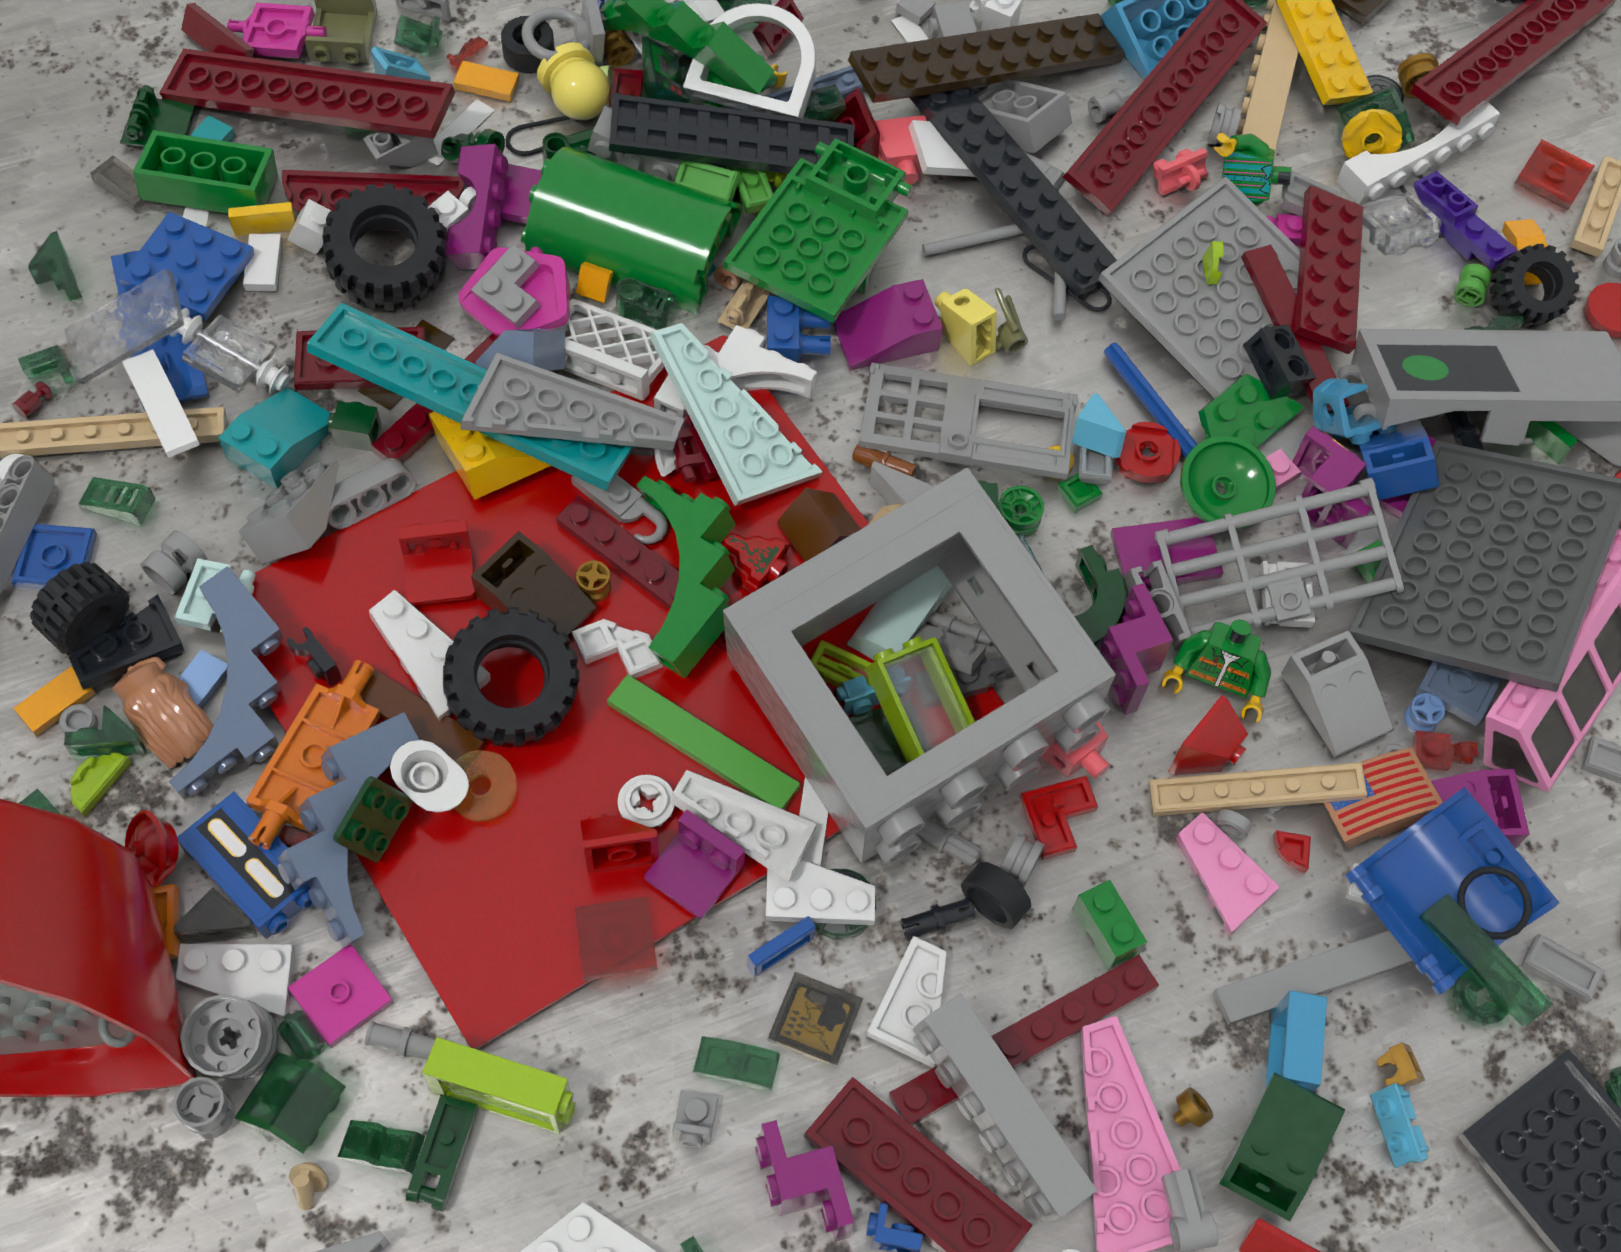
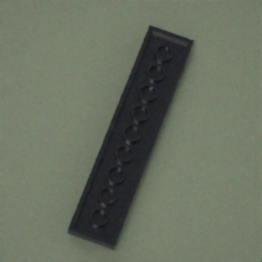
M970 88L909 97L1077 297L1103 285L1098 280L1100 274L1116 262L1117 259Z

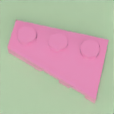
M1203 812L1178 833L1176 840L1195 875L1200 877L1205 886L1210 903L1213 908H1217L1223 919V926L1228 936L1239 928L1280 888Z

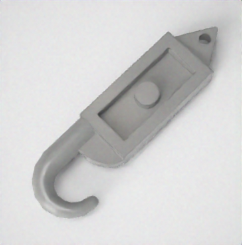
M572 475V484L619 522H633L643 515L656 525L655 533L650 536L635 534L634 538L639 542L654 544L662 540L666 535L668 524L662 512L645 500L640 492L618 475L607 491Z

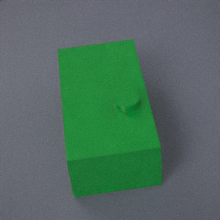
M153 130L133 170V176L140 200L228 213L229 208L267 204L277 181L278 171L272 148Z

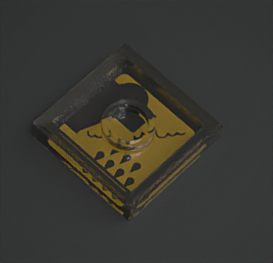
M794 972L767 1042L837 1069L863 998Z

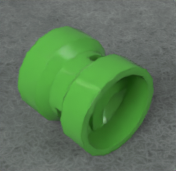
M1480 264L1465 265L1460 272L1459 283L1454 291L1455 300L1467 307H1476L1483 304L1487 294L1486 288L1489 286L1492 277L1490 270Z

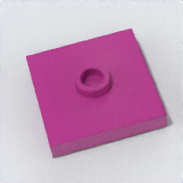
M352 944L342 948L288 987L330 1048L394 1003Z

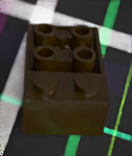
M520 531L514 534L471 575L475 596L490 608H498L499 613L508 612V607H519V613L528 614L529 609L539 612L538 618L545 622L550 618L557 624L556 630L560 634L565 632L568 637L572 634V631L576 630L597 609L592 601L550 556Z

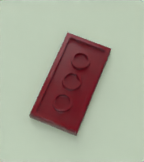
M397 327V329L426 341L425 327ZM317 330L297 331L294 367L295 390L381 387L308 353L307 342Z

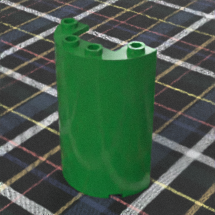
M565 146L559 149L551 159L547 158L544 161L538 185L534 184L530 190L529 202H531L527 226L522 232L521 243L525 244V251L530 252L533 247H538L542 250L543 254L561 257L564 260L566 271L578 275L581 264L584 262L614 271L611 286L698 315L709 290L707 273L724 235L732 238L742 216L743 209L739 203Z

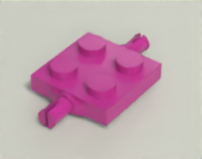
M256 2L252 14L245 21L229 19L227 23V28L232 32L244 33L242 40L254 48L253 55L300 59L306 36L327 37L326 26H311L315 16L312 6Z

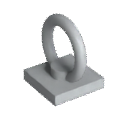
M582 0L581 16L568 9L551 7L536 11L524 22L522 27L523 43L528 51L540 60L545 58L548 61L557 51H551L540 46L534 38V29L538 24L547 20H563L574 25L575 42L581 43L584 48L588 49L595 60V64L598 67L602 66L605 31L597 0Z

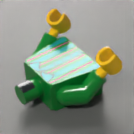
M1225 133L1217 135V139L1224 143L1220 147H1214V150L1224 157L1222 179L1226 176L1256 207L1270 199L1272 184L1290 186L1292 167L1274 166L1275 150L1269 148V145L1252 133L1233 135L1230 138Z

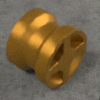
M617 29L605 32L604 52L608 63L615 67L629 63L633 59L635 51L629 42L627 33L624 30Z
M588 561L578 568L576 572L578 588L592 603L605 600L611 591L608 567L599 561Z

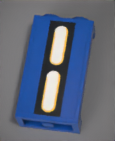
M233 791L177 837L178 843L183 851L198 863L256 926L260 934L267 939L272 934L276 935L282 932L289 925L290 919L300 910H307L313 906L309 896L310 887L307 884L294 890L292 884H287L281 877L278 870V864L280 863L278 857L288 848L277 836L269 850L262 848L263 843L258 847L249 841L248 837L254 831L260 818Z

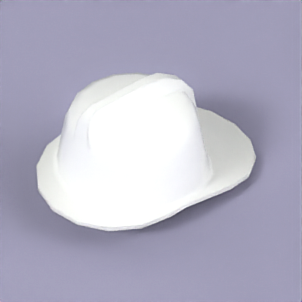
M424 740L410 741L399 747L392 757L390 769L393 780L410 799L423 809L432 812L449 811L460 805L466 797L469 788L466 773L434 743Z

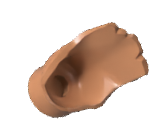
M153 657L128 667V672L114 685L112 690L124 702L123 712L134 726V730L139 734L145 746L171 769L175 768L177 762L181 763L185 761V758H191L199 751L203 741L208 739L214 725L205 712L192 700L189 693V685L185 681L166 673L163 670L167 667L166 664L159 657Z

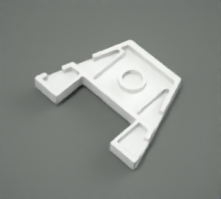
M582 1202L520 1252L657 1251Z

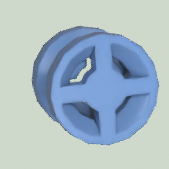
M1419 694L1404 712L1403 719L1405 725L1415 734L1426 735L1431 733L1445 716L1444 703L1434 694ZM1418 713H1422L1426 719L1422 718Z

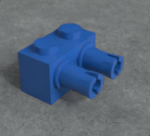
M768 296L767 350L776 351L783 357L797 363L798 358L802 357V355L830 356L831 335L808 336L802 335V332H799L802 329L808 328L830 330L829 321L779 296Z

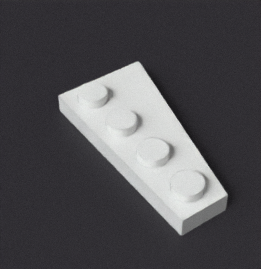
M394 590L369 610L370 618L390 649L399 658L401 666L407 675L409 674L416 684L424 701L428 702L440 721L444 716L451 714L443 692V665L447 649L454 641ZM479 665L477 682L479 689H481L491 681L490 673Z

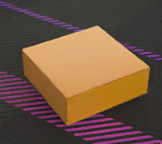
M588 262L582 263L576 293L605 303L609 297L614 271Z

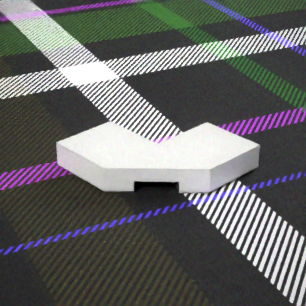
M605 619L572 631L573 639L585 664L618 652L628 675L634 679L663 668L662 664L659 663L648 648L652 640L647 633L638 630L631 631Z

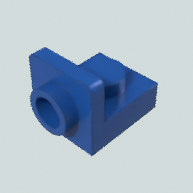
M880 1203L877 1213L870 1212L866 1236L873 1237L872 1249L889 1252L896 1248L897 1252H920L923 1234L914 1233V1227L899 1223L892 1224L891 1228L884 1227L888 1204Z

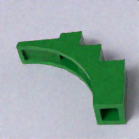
M607 0L600 9L604 31L616 29L632 31L666 43L700 62L735 89L759 94L774 72L724 21L711 25L707 24L683 0L672 4L667 3L665 0Z
M644 476L636 486L644 498L670 521L676 534L680 554L679 581L674 602L663 626L648 648L660 664L685 679L725 629L723 610L729 607L728 602L730 599L719 589L736 568L729 559L730 552L720 543L736 523L729 513L730 507L718 497L711 499L700 493L694 500L685 493L681 495L674 493V490L660 479L655 482Z

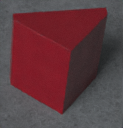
M857 87L824 116L821 121L854 125V147L878 158L880 132L862 89Z

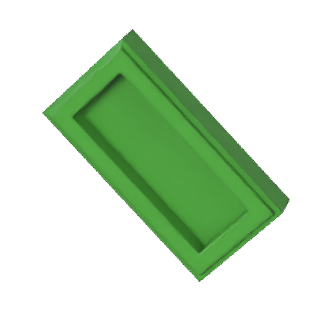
M681 160L674 182L732 201L740 174L706 163Z

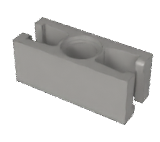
M1162 561L1152 562L1145 571H1143L1141 566L1130 569L1123 577L1127 594L1129 595L1132 586L1143 583L1139 576L1140 573L1143 578L1149 577L1153 589L1149 593L1153 601L1159 604L1163 610V613H1160L1174 640L1172 645L1174 649L1181 647L1185 639L1191 636V633Z

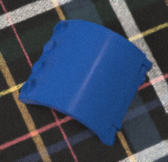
M1463 787L1344 875L1350 884L1355 883L1363 894L1360 897L1366 905L1369 904L1414 961L1418 971L1421 974L1426 973L1433 982L1431 987L1437 995L1451 988L1464 972L1507 940L1485 938L1476 934L1464 923L1458 911L1457 893L1461 882L1471 871L1483 866H1498L1513 872L1521 879L1531 896L1532 912L1527 925L1560 903L1466 787ZM1484 874L1475 878L1467 887L1465 907L1470 918L1480 928L1490 932H1505L1514 928L1521 920L1524 911L1523 897L1518 887L1508 878L1499 874Z

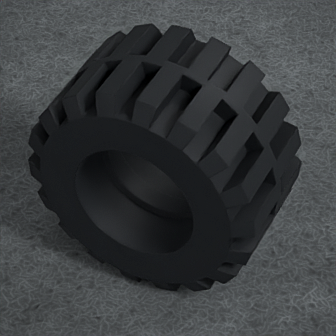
M1536 244L1524 247L1504 259L1495 268L1497 272L1492 275L1490 280L1495 283V285L1489 288L1490 294L1495 295V299L1491 300L1493 306L1498 305L1501 309L1497 313L1501 317L1507 315L1509 317L1507 322L1512 325L1519 322V327L1523 328L1530 325L1531 328L1538 327L1566 313L1570 309L1569 306L1575 303L1577 297L1573 294L1579 291L1580 285L1575 284V280L1579 278L1578 272H1573L1572 267L1575 266L1573 261L1565 259L1567 255L1565 252H1555L1556 247L1552 245L1544 248V244ZM1526 272L1536 275L1542 282L1544 288L1542 301L1532 297L1526 290L1524 283Z
M82 562L80 565L76 563L68 569L58 572L38 592V597L31 606L33 610L30 613V619L32 620V625L62 654L70 656L100 634L110 633L123 623L122 619L126 617L125 614L129 611L130 605L128 603L130 597L127 591L99 565L89 562Z

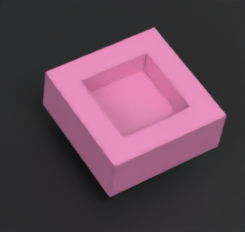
M1281 449L1266 457L1274 472L1276 491L1299 477L1301 471Z

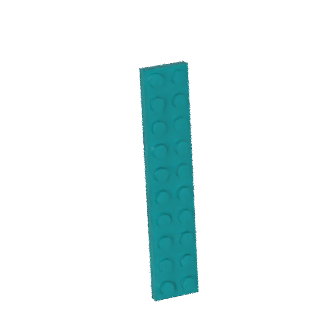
M343 303L338 305L307 342L308 353L461 423L487 372L486 369ZM478 431L605 491L608 490L635 446Z

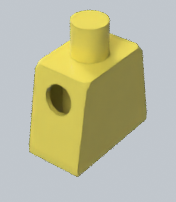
M962 289L953 295L947 291L940 293L935 299V306L941 311L942 334L970 366H973L996 352L997 311L969 289Z

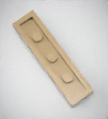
M1606 155L1601 160L1572 239L1571 248L1598 258L1603 252L1621 201L1620 160Z

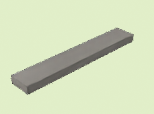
M1386 931L1216 988L1213 994L1229 1026L1273 1011L1290 990L1321 995L1412 964L1414 961L1391 932Z

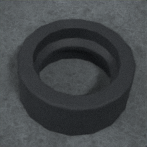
M979 862L961 883L962 892L965 897L971 899L972 906L985 918L1002 928L1012 929L1031 908V899L1018 881L1000 867L989 862Z

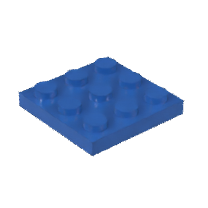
M169 211L120 275V285L179 311L187 308L190 311L189 315L193 317L200 315L202 320L206 322L254 256L253 246Z

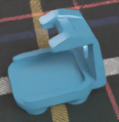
M1329 378L1313 391L1314 427L1332 434L1333 439L1348 438L1351 444H1363L1370 441L1372 431L1377 430L1380 434H1386L1397 430V424L1387 426L1386 430H1382L1378 419L1369 414L1361 416L1356 421L1352 412L1360 404L1345 408L1343 399L1368 389L1366 384L1348 383V380L1341 378ZM1327 403L1332 407L1334 414L1329 415Z

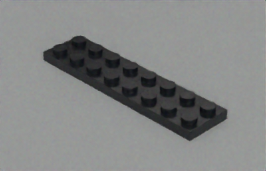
M614 93L609 151L789 174L800 158L816 165L822 157L815 153V148L820 141L830 146L836 138L854 147V125Z

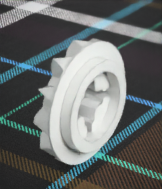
M640 775L630 779L623 785L618 795V808L621 817L650 828L655 826L661 827L663 822L672 816L674 805L671 803L672 788L666 781L654 775ZM640 793L648 800L656 799L652 802L653 813L650 810L648 811L646 807L637 808L640 805Z

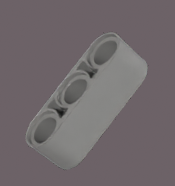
M389 458L335 484L328 518L329 524L336 529L347 528L408 497L415 490V477L400 460Z

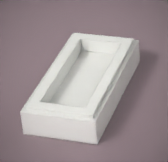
M249 234L248 245L253 246L254 256L245 267L243 281L245 291H277L283 242L281 234Z

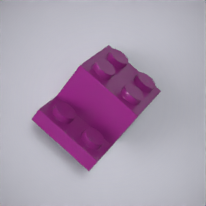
M1314 426L1305 434L1292 461L1301 471L1299 476L1308 481L1301 495L1302 498L1353 486L1357 483L1366 466V463L1355 453L1346 450L1328 434L1319 431ZM1356 498L1308 510L1307 515L1310 524L1319 528L1367 516L1371 511V507L1365 504L1361 498ZM1358 532L1331 539L1347 549L1354 541Z
M1145 583L1132 586L1119 619V624L1108 628L1099 651L1116 674L1110 686V694L1113 702L1117 706L1120 705L1124 715L1138 710L1150 683L1147 674L1160 670L1173 642Z
M777 1120L761 1124L760 1137L755 1138L757 1145L755 1153L760 1170L767 1168L768 1171L765 1190L770 1207L777 1206L779 1215L783 1216L822 1205L820 1216L825 1233L832 1232L835 1242L850 1238L854 1220L833 1146L787 1158Z

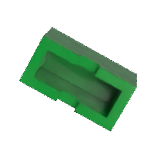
M1111 880L1078 895L1072 910L1085 932L1089 933L1093 939L1094 947L1108 971L1142 952L1147 940Z

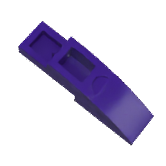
M1438 171L1414 182L1415 192L1428 216L1441 234L1444 235L1445 239L1467 261L1477 257L1491 270H1494L1504 259L1518 251L1517 248L1476 215L1478 205Z

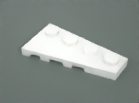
M686 770L672 793L671 803L684 812L686 809L745 849L747 855L788 883L817 825L812 821L689 770Z

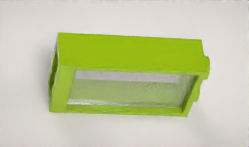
M921 636L903 643L904 649L896 653L893 652L892 648L879 652L873 656L875 662L865 668V672L907 764L975 723L936 636L923 641Z
M438 1037L435 1039L422 1072L430 1092L439 1096L442 1094L475 1103L480 1109L560 1134L563 1123L569 1125L576 1106V1102L572 1101L574 1093L570 1090L568 1078Z

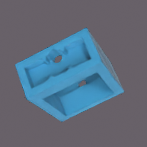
M1290 990L1271 1013L1265 1088L1274 1072L1311 1092H1314L1321 1085L1327 997Z

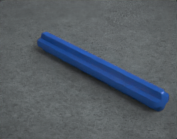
M1117 343L1110 344L1104 350V355L1157 423L1168 429L1167 434L1173 440L1177 439L1181 453L1186 458L1189 452L1198 444L1120 345Z

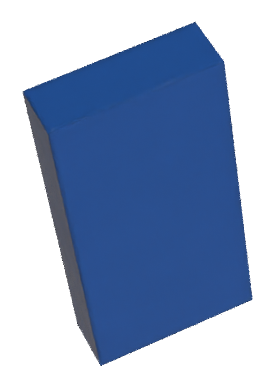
M807 916L748 955L747 967L754 977L759 976L814 940L816 926L810 917Z

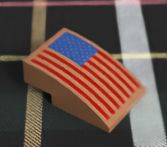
M1410 747L1361 761L1367 791L1366 799L1323 803L1348 850L1378 835L1382 839L1416 823L1443 802L1416 753Z

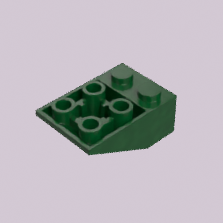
M1274 1072L1224 1163L1219 1184L1290 1222L1310 1187L1345 1113V1109Z

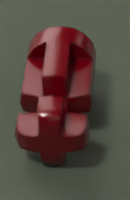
M39 381L34 385L36 392L33 393L28 390L12 403L15 411L23 418L30 416L42 405L41 397L47 400L52 397L51 389L44 382Z

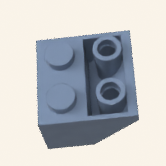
M537 328L505 330L476 361V365L488 369L496 353H500L551 372L552 370L565 369V330Z

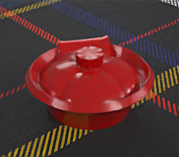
M148 810L139 811L128 825L125 847L133 853L151 886L158 887L176 868L179 853L178 838L175 829L170 823L157 819Z

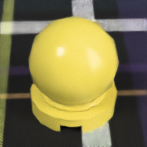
M568 42L555 48L558 51L548 61L545 58L541 61L537 70V79L546 93L552 96L557 109L570 119L587 121L600 115L604 105L608 104L610 97V85L604 71L595 64L592 54L581 43Z

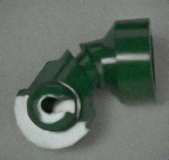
M485 129L481 133L476 132L475 135L472 132L469 134L461 133L454 137H446L442 141L441 154L444 159L452 163H459L461 147L496 144L503 154L505 138L501 132L492 129Z

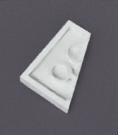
M800 860L789 883L767 868L765 921L800 922L809 916L813 923L874 925L875 886L804 860Z
M913 936L866 1036L934 1068L935 1062L930 1055L925 1057L915 1045L913 1037L916 1035L912 1029L941 1006L947 951Z
M180 944L175 980L181 985L213 996L225 994L255 1002L275 1017L287 1021L290 997L288 987L291 985L295 948L292 944Z

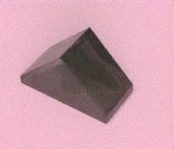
M213 887L174 925V934L181 944L257 938V930L250 919Z

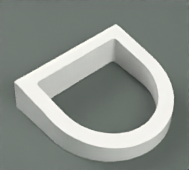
M759 3L741 5L718 16L711 24L724 21L733 30L746 23L762 21L779 25L792 34L801 48V66L788 102L708 82L706 80L710 69L695 59H692L683 86L687 95L744 111L803 118L817 72L816 50L804 24L793 14L780 7Z

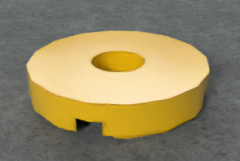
M1370 109L1360 112L1350 119L1343 129L1341 137L1343 151L1348 159L1366 150L1370 154L1395 153L1401 147L1402 128L1396 117L1386 110ZM1376 133L1380 135L1379 139L1374 143L1367 144L1364 142L1370 134Z

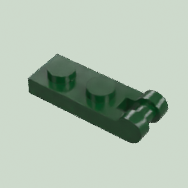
M440 1095L408 1186L405 1199L407 1202L418 1204L420 1201L432 1204V1209L444 1212L479 1109L477 1104ZM428 1175L440 1178L436 1189L425 1186Z

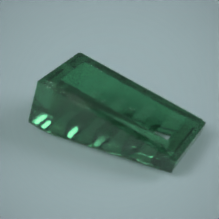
M93 477L78 505L81 508L141 526L156 498L150 487L136 483ZM98 488L102 489L98 499L92 500ZM112 492L113 494L109 501L104 502L108 493ZM122 495L123 498L120 504H116L119 496ZM131 498L134 499L131 506L127 505Z

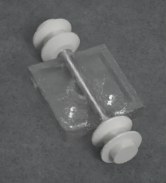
M187 308L175 311L168 321L170 336L175 337L181 334L183 335L182 342L184 344L192 342L183 352L182 361L239 393L256 375L257 386L269 385L270 394H275L277 391L280 392L288 385L291 377L288 374V366L278 369L275 367L276 360L274 358L270 359L274 355L275 346L226 317L219 315L205 330L202 328V317L198 315L193 319L190 318V311Z

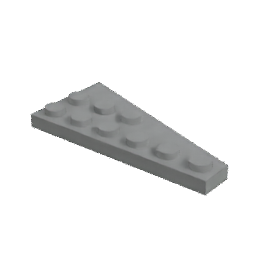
M496 353L461 420L460 429L673 450L685 419Z

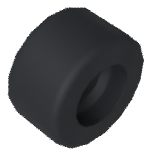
M529 16L514 18L504 26L501 32L503 58L507 65L515 71L536 73L542 60L530 53L522 40V27ZM544 21L534 29V38L543 48L555 51L553 30L549 23Z

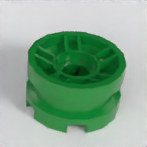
M1014 486L1002 493L999 499V512L1016 536L1025 538L1037 531L1044 513V502L1041 495L1034 489L1027 486Z

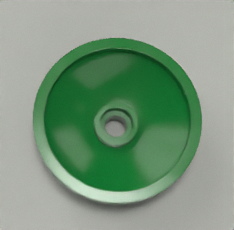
M1233 436L1208 438L1200 442L1189 452L1181 468L1180 486L1183 497L1191 511L1203 522L1224 518V514L1231 513L1233 516L1269 507L1273 504L1276 482L1272 467L1260 450L1243 439ZM1216 486L1221 487L1224 490V494H1220L1216 490ZM1252 525L1236 528V530L1245 529Z

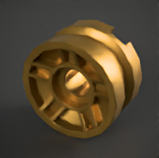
M1419 53L1410 56L1399 65L1397 69L1398 78L1401 82L1403 94L1406 97L1417 98L1410 93L1413 85L1439 66L1438 60L1433 54Z

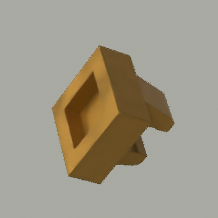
M1402 1042L1394 1045L1377 1059L1379 1067L1392 1064L1398 1068L1392 1078L1385 1080L1388 1086L1397 1083V1086H1413L1425 1081L1414 1053L1408 1044Z

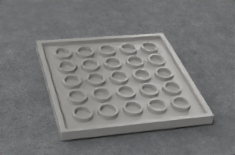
M1225 176L1100 274L1098 280L1215 398L1245 374H1249L1261 381L1243 345L1261 328L1274 326L1241 256L1245 251L1272 245L1297 296L1300 250ZM1212 241H1223L1224 257H1219L1218 270L1222 272L1221 278L1217 284H1206L1202 256Z

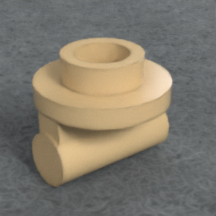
M312 1162L295 1165L289 1173V1181L294 1185L298 1207L301 1210L312 1208L314 1205V1192L324 1190L328 1183L327 1174L319 1165Z

